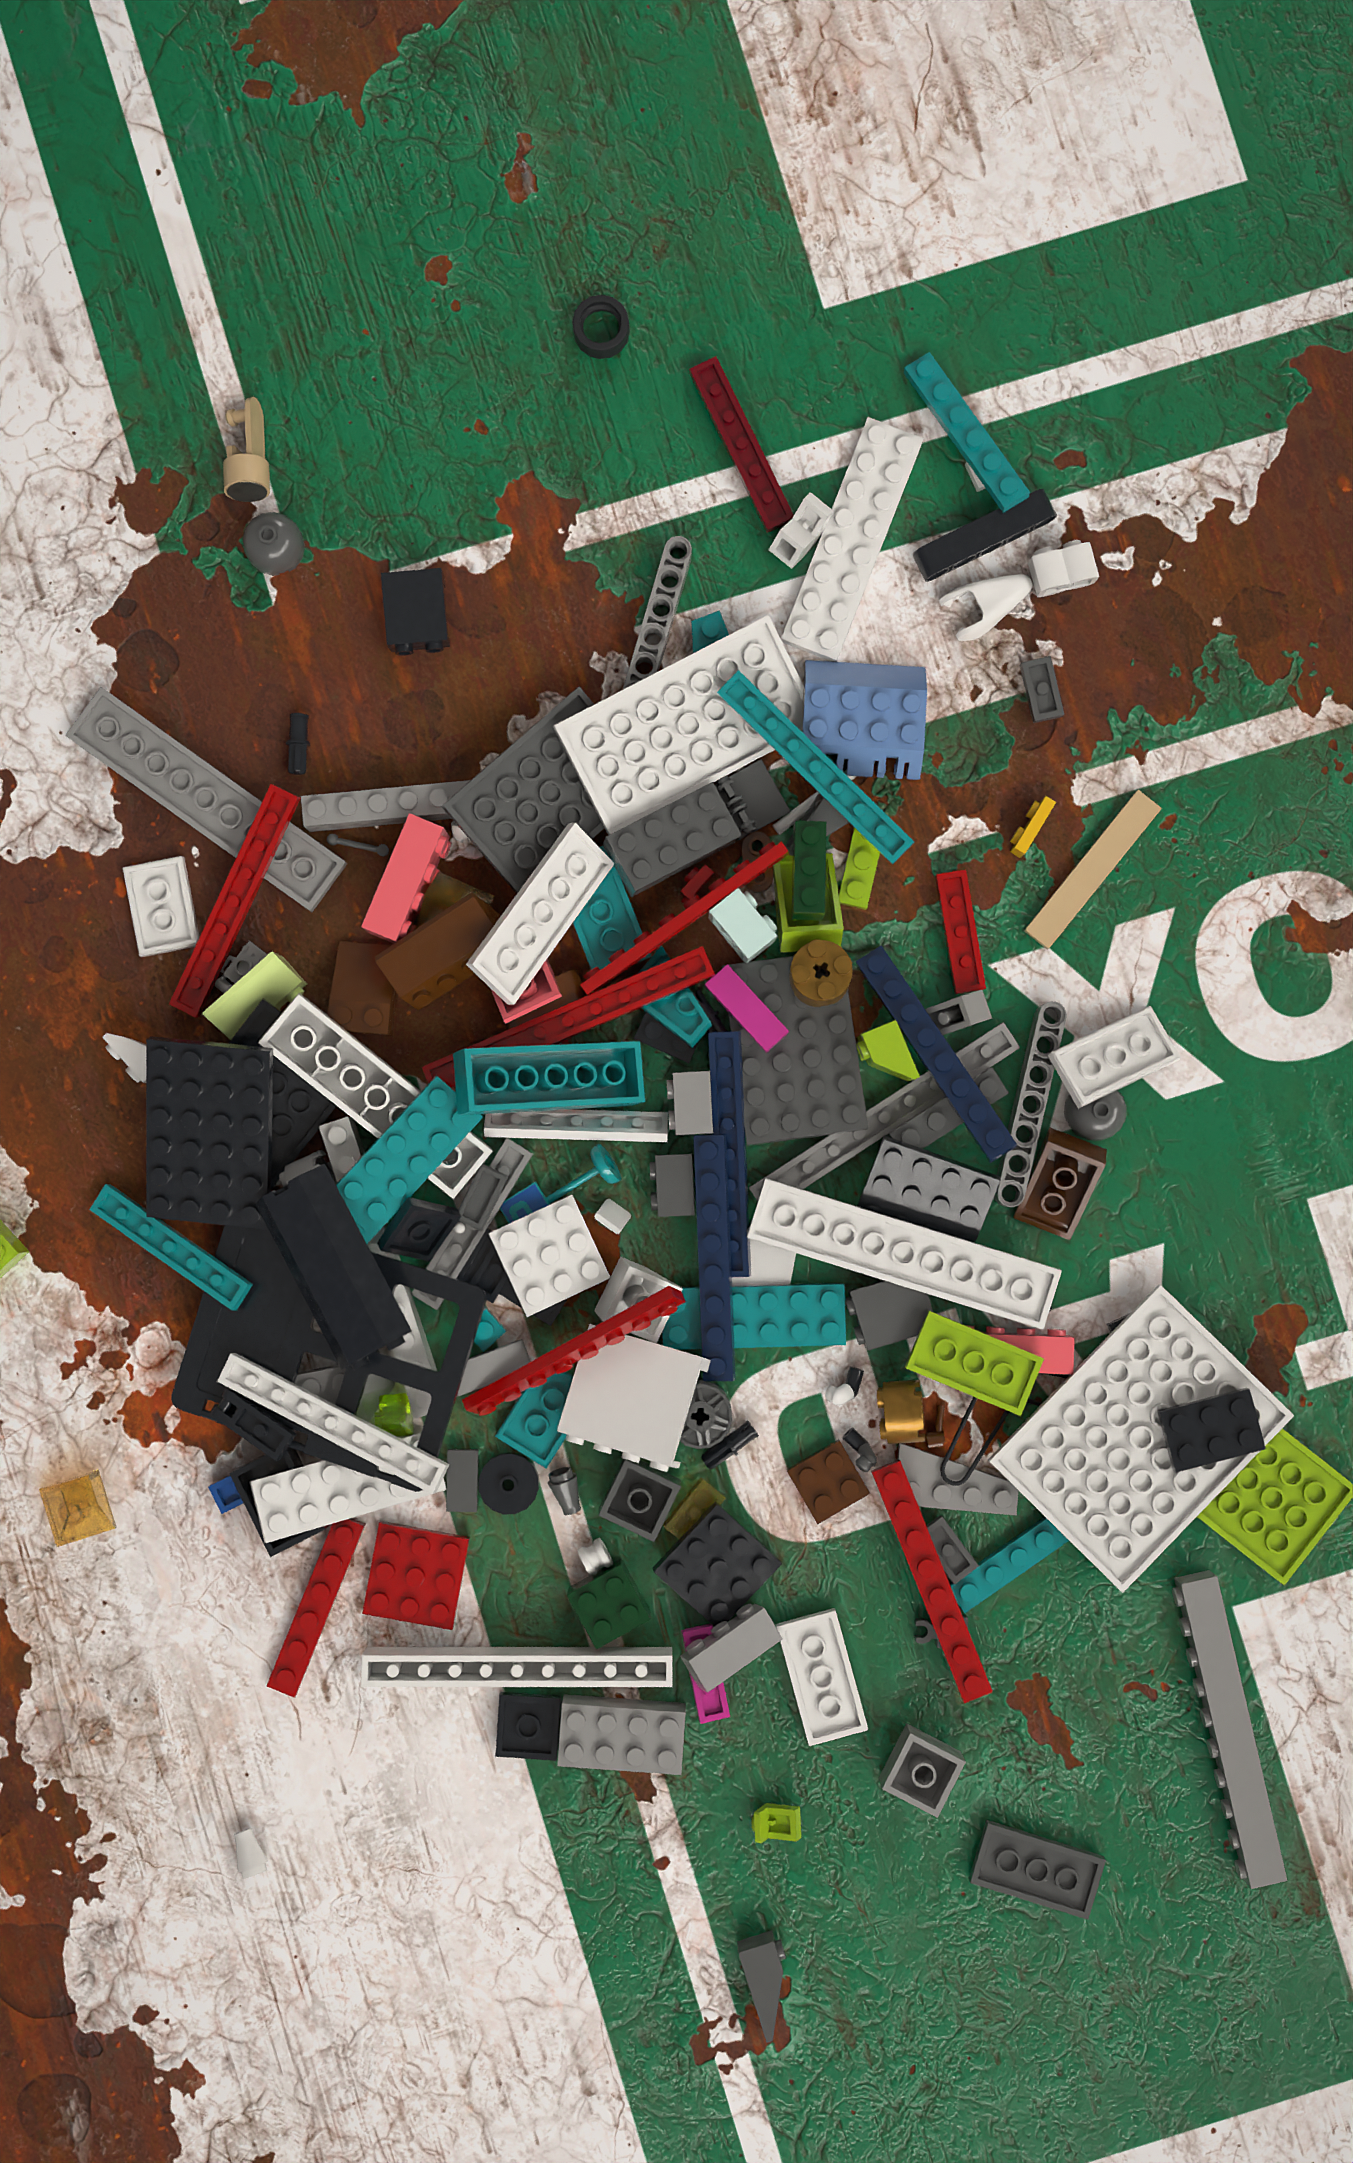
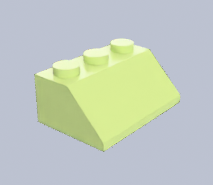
M272 951L203 1012V1015L231 1040L263 998L280 1010L286 1002L289 1001L291 1003L298 993L303 994L304 990L302 988L307 983L284 957Z

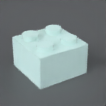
M737 888L709 911L708 918L744 963L746 962L747 964L775 942L777 937L775 930H777V927L767 915L761 917L756 910L758 904L748 891L742 893Z

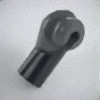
M853 1427L850 1428L843 1435L842 1439L860 1455L856 1460V1466L863 1472H868L872 1466L875 1467L877 1457L869 1442Z

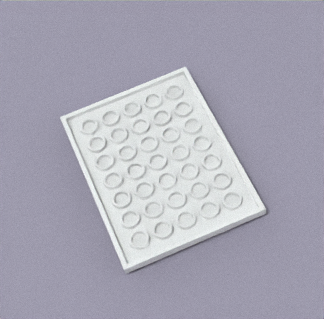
M1157 1285L1073 1371V1375H1070L1037 1408L988 1461L1123 1593L1260 1452L1257 1451L1200 1467L1174 1472L1157 1411L1249 1388L1265 1446L1294 1415L1161 1285Z

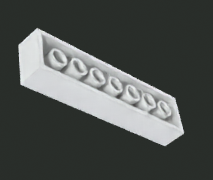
M301 993L297 994L258 1042L263 1047L273 1048V1055L377 1138L384 1133L421 1092ZM470 1131L428 1179L454 1199L493 1151L490 1146Z

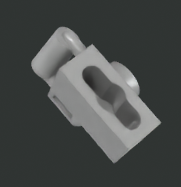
M249 941L243 946L242 951L236 958L229 956L220 971L223 974L216 980L215 987L222 993H225L233 986L226 980L227 978L237 983L268 954ZM232 961L230 966L224 971L225 967Z

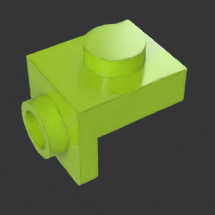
M766 1803L757 1809L751 1822L752 1831L755 1832V1842L763 1843L768 1838L796 1842L801 1839L800 1807Z

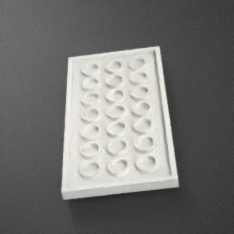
M769 615L553 726L608 835L775 750L717 693L738 670L802 731L805 688Z

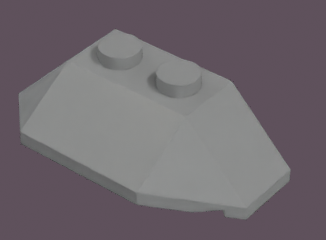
M339 1365L301 1371L298 1372L294 1384L335 1405L346 1368L341 1370ZM370 1374L356 1416L369 1422L394 1388L395 1382Z

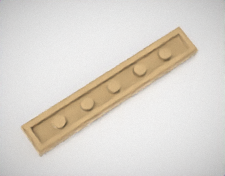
M1138 789L1026 927L1024 932L1048 950L1162 808Z

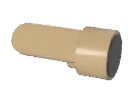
M250 397L245 400V409H229L225 414L227 423L232 427L238 426L240 422H245L246 454H243L235 445L227 446V458L223 462L224 493L229 498L242 502L260 501L270 494L269 463L265 459L263 411L259 401L255 397Z

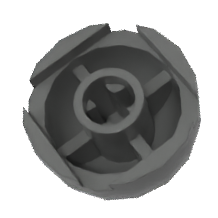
M276 512L262 513L253 518L245 528L243 535L244 552L252 566L261 573L277 576L280 575L279 573L290 572L302 560L305 551L303 535L296 523L284 514Z
M1118 1090L1079 1109L1069 1094L1064 1107L1065 1119L1073 1133L1085 1140L1091 1141L1111 1138L1122 1128L1127 1115L1124 1097Z

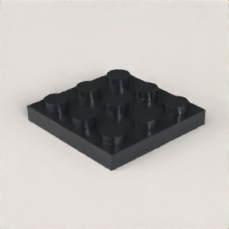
M715 1501L652 1569L656 1575L715 1627L721 1622H728L782 1565V1562Z

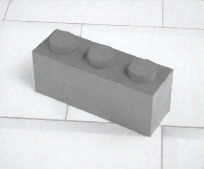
M757 1604L743 1606L736 1612L737 1616L728 1623L724 1621L717 1624L711 1630V1635L703 1640L697 1639L686 1647L687 1651L680 1657L700 1689L708 1693L783 1639L764 1607Z

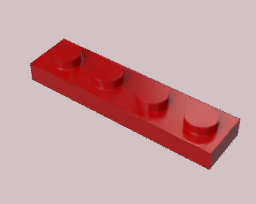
M960 870L936 874L935 880L954 993L956 995L985 990L986 984L967 871Z

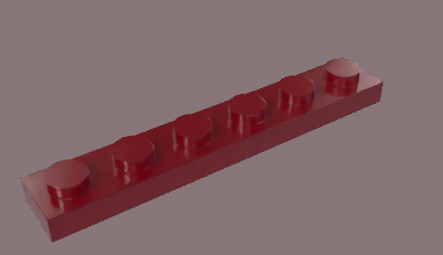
M717 356L690 368L689 374L766 532L769 533L786 525L793 518L794 514Z

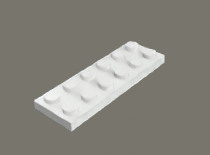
M575 822L568 823L466 965L507 1005H514L613 867L614 862Z
M421 1433L400 1439L417 1447ZM325 1460L249 1481L265 1543L431 1495V1493L425 1490L414 1492L391 1484L388 1481L371 1477ZM379 1467L380 1471L394 1475L393 1473ZM444 1478L437 1492L446 1490Z

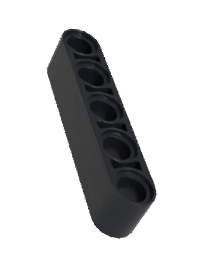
M1038 489L1030 493L1027 499L1003 513L999 508L920 547L913 552L912 556L925 582H929L1053 521L1057 514L1045 490Z

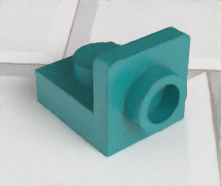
M486 1306L484 1307L474 1342L483 1352L507 1331Z

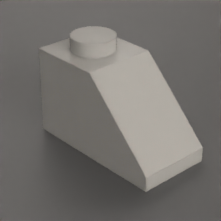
M983 990L972 992L925 1009L942 1035L992 1019Z

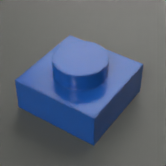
M230 1475L208 1486L221 1514L243 1504Z

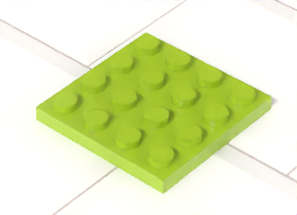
M1282 1428L1267 1443L1266 1449L1261 1450L1197 1517L1285 1586L1353 1498V1484Z

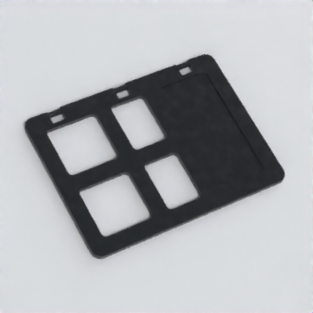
M224 1226L215 1258L253 1285L239 1308L233 1311L204 1291L171 1395L172 1403L177 1409L224 1425L210 1414V1411L205 1410L208 1400L220 1403L223 1398L221 1394L226 1386L217 1381L230 1353H236L292 1383H295L303 1355L306 1352L337 1362L323 1333L313 1328L315 1318L269 1229ZM371 1251L393 1295L396 1287L403 1285L455 1302L459 1305V1313L440 1371L437 1372L383 1354L377 1350L368 1356L370 1362L356 1370H353L351 1365L346 1367L335 1405L356 1415L370 1374L429 1393L431 1395V1403L417 1448L438 1458L487 1296L485 1291L479 1286ZM244 1396L292 1431L296 1430L308 1434L306 1444L293 1440L289 1446L290 1448L362 1474L388 1481L391 1484L414 1492L423 1490L395 1474L392 1475L380 1471L379 1466ZM232 1405L229 1411L234 1415L238 1408Z

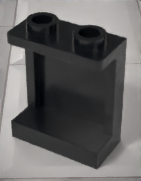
M442 568L381 573L386 640L389 650L395 652L396 655L405 656L413 654V650L425 649L428 653L442 652L445 647H450L444 588H446L445 576Z

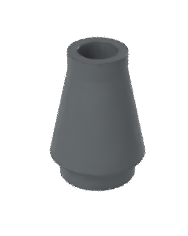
M562 1467L548 1474V1485L561 1506L563 1514L572 1515L579 1512L581 1507L579 1503L577 1474L572 1471L571 1467Z

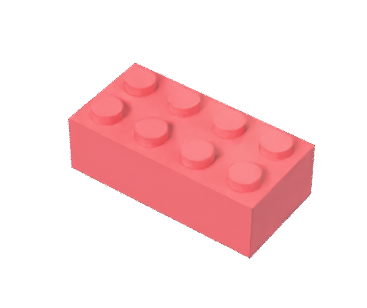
M409 813L361 926L363 929L394 944L416 930L417 926L413 925L417 914L422 915L426 908L428 898L425 895L429 885L434 887L440 874V870L437 869L441 858L445 859L451 848L452 842L448 841L450 836L444 827Z

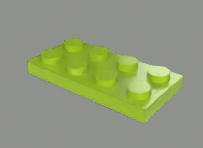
M928 1310L905 1368L1021 1416L1044 1358Z

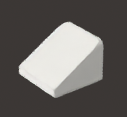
M607 1199L595 1214L594 1219L614 1233L619 1234L631 1218V1214L611 1199Z

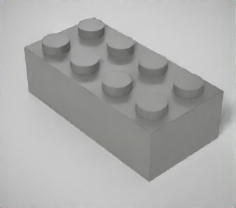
M564 1694L557 1766L681 1775L686 1704L680 1702Z

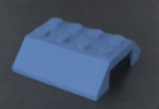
M805 660L802 732L825 755H836L834 764L843 771L844 759H847V776L872 777L874 761H877L876 777L883 778L886 772V758H896V764L894 765L896 779L903 778L904 764L907 763L906 779L920 780L924 754L927 705L925 667Z

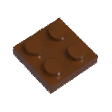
M839 1439L786 1469L817 1524L870 1494Z

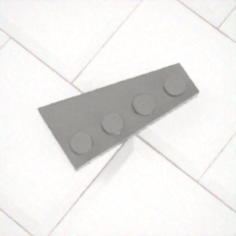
M899 1443L897 1460L901 1461L919 1507L1017 1516L1019 1490L1009 1480L974 1469L964 1484L959 1486L950 1485L941 1476L940 1468L944 1460L943 1457L904 1443ZM948 1460L945 1474L950 1480L959 1481L963 1479L970 1467Z

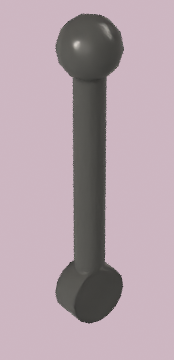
M329 834L327 837L329 845L341 844L377 852L381 857L389 854V848L385 844L379 846L338 838L336 834Z

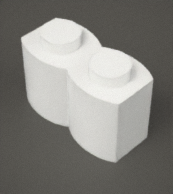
M1073 540L1065 543L1063 549L1041 548L1034 552V556L1028 562L1037 597L1094 584L1099 578L1090 542L1081 543L1080 540Z

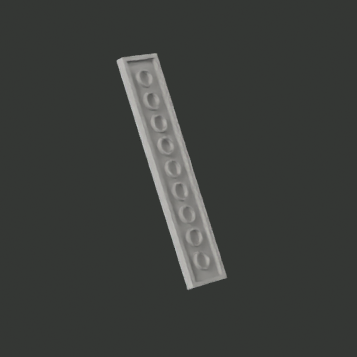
M100 687L65 736L236 858L262 802ZM290 822L264 878L313 912L347 863Z

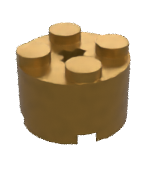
M817 939L807 943L797 951L791 963L789 979L795 996L801 1002L812 1007L828 1006L838 1002L846 994L851 982L853 972L852 961L845 950L833 942ZM825 970V976H822L820 979L815 977L816 971Z
M920 1380L883 1382V1387L878 1388L877 1404L878 1408H884L885 1417L879 1421L881 1440L887 1439L888 1444L925 1442V1434H919V1430H923L924 1426L922 1392H915V1387H920L921 1385Z

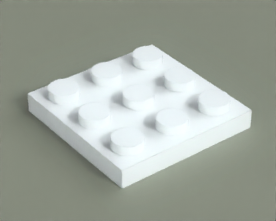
M573 1195L488 1233L526 1317L611 1278Z

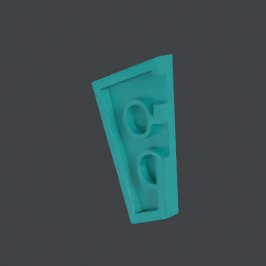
M662 946L637 974L670 960ZM688 987L641 1007L692 1048L712 1026L709 1018Z

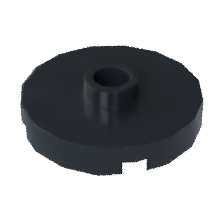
M501 1453L492 1457L482 1468L478 1479L479 1493L483 1502L491 1510L503 1515L517 1514L526 1510L535 1500L539 1490V1474L534 1464L525 1456L515 1453ZM506 1479L512 1480L514 1487L506 1489L503 1486V1481Z

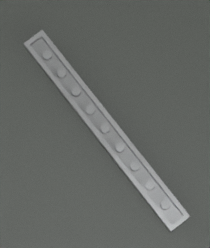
M1003 1022L955 1054L973 1079L1019 1049L1020 1046ZM927 1071L919 1078L867 1110L868 1130L831 1134L750 1186L749 1189L757 1202L765 1178L804 1189L881 1139L884 1135H887L944 1098L945 1095Z

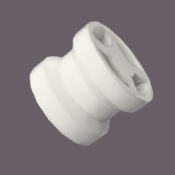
M601 1538L595 1539L593 1545L589 1547L582 1546L578 1549L580 1559L591 1577L596 1575L600 1568H609L613 1565L612 1558Z

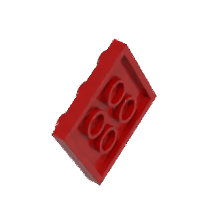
M380 1521L362 1614L453 1630L470 1537Z

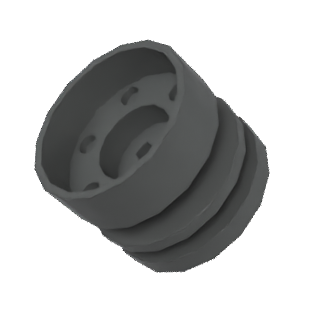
M698 1378L680 1442L685 1446L702 1449L716 1445L727 1435L732 1423V1410L730 1400L723 1388L714 1381H703V1378ZM698 1408H703L704 1413L708 1414V1417H703L702 1422H696V1417L691 1415L692 1413H697Z

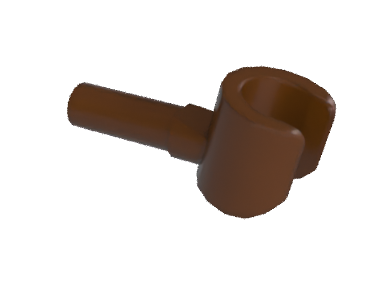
M937 1405L935 1431L926 1432L928 1448H939L945 1443L943 1432L945 1406Z

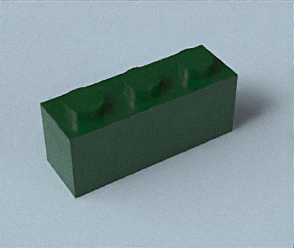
M795 821L793 828L791 920H823L825 914L827 822Z

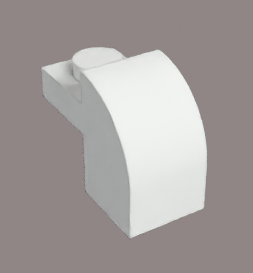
M810 492L803 499L793 518L779 531L769 551L792 569L820 538L834 511Z

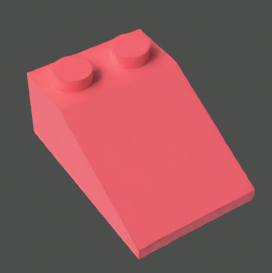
M548 958L514 1005H507L491 989L505 1024L562 997Z

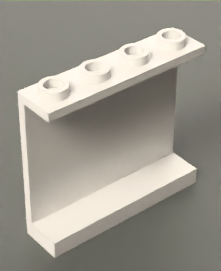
M589 1324L588 1330L595 1327V1325ZM625 1335V1339L618 1344L606 1345L599 1349V1353L590 1359L579 1360L557 1429L558 1432L567 1434L565 1440L579 1445H583L584 1440L594 1443L593 1449L611 1454L612 1449L623 1452L621 1458L639 1463L640 1458L651 1461L649 1467L665 1472L668 1471L669 1467L679 1468L681 1462L674 1461L699 1373L700 1370L708 1371L711 1360L629 1335Z

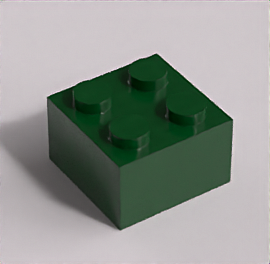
M622 1558L613 1562L611 1567H604L596 1575L588 1576L568 1588L567 1597L596 1650L651 1620V1611Z

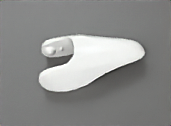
M1024 574L990 578L955 587L943 596L939 603L941 606H950L953 601L970 592L973 594L981 609L982 619L967 628H960L956 634L959 641H970L980 638L991 630L1029 594L1033 584L1030 577Z

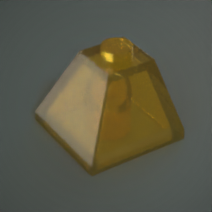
M99 1469L39 1489L57 1547L117 1528Z

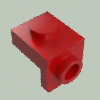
M706 864L701 869L695 867L685 877L684 880L687 884L680 891V895L683 897L681 900L683 905L695 897L713 877L714 872Z

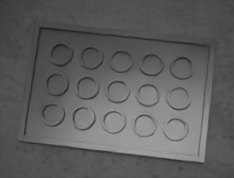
M580 686L573 690L441 806L516 894L568 823L575 822L591 839L604 829L585 788L553 728L554 725L594 705Z
M794 956L729 965L789 1031L781 1041L765 1053L728 1012L731 1032L741 1031L744 1127L747 1146L868 1130L848 990L841 1000L832 1005L812 1007L801 1002L795 996L789 979ZM823 969L816 971L815 977L820 979L822 976H825L826 971Z

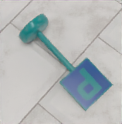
M597 1144L590 1152L594 1168L545 1197L535 1181L505 1200L500 1210L510 1224L549 1206L550 1203L598 1173L607 1183L615 1184L621 1180V1174L608 1151L601 1144Z

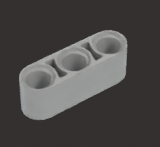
M523 1339L470 1357L457 1397L488 1386L531 1362Z

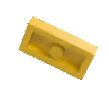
M1045 796L1040 803L1036 800L1033 802L1026 814V817L1030 819L1025 828L1019 826L1010 840L1014 844L1010 851L1012 854L1019 858L1025 855L1056 804L1054 800Z

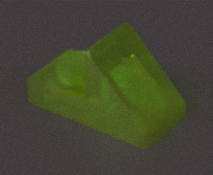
M407 1393L380 1395L379 1412H374L375 1426L396 1437L414 1435L412 1409Z

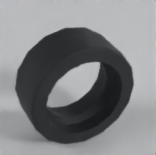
M606 295L591 296L582 301L574 312L572 324L575 342L580 350L588 356L598 359L611 358L621 352L627 344L630 334L628 313L622 303L615 298ZM604 311L616 317L619 330L614 339L609 342L597 343L587 338L583 326L585 319L592 313Z

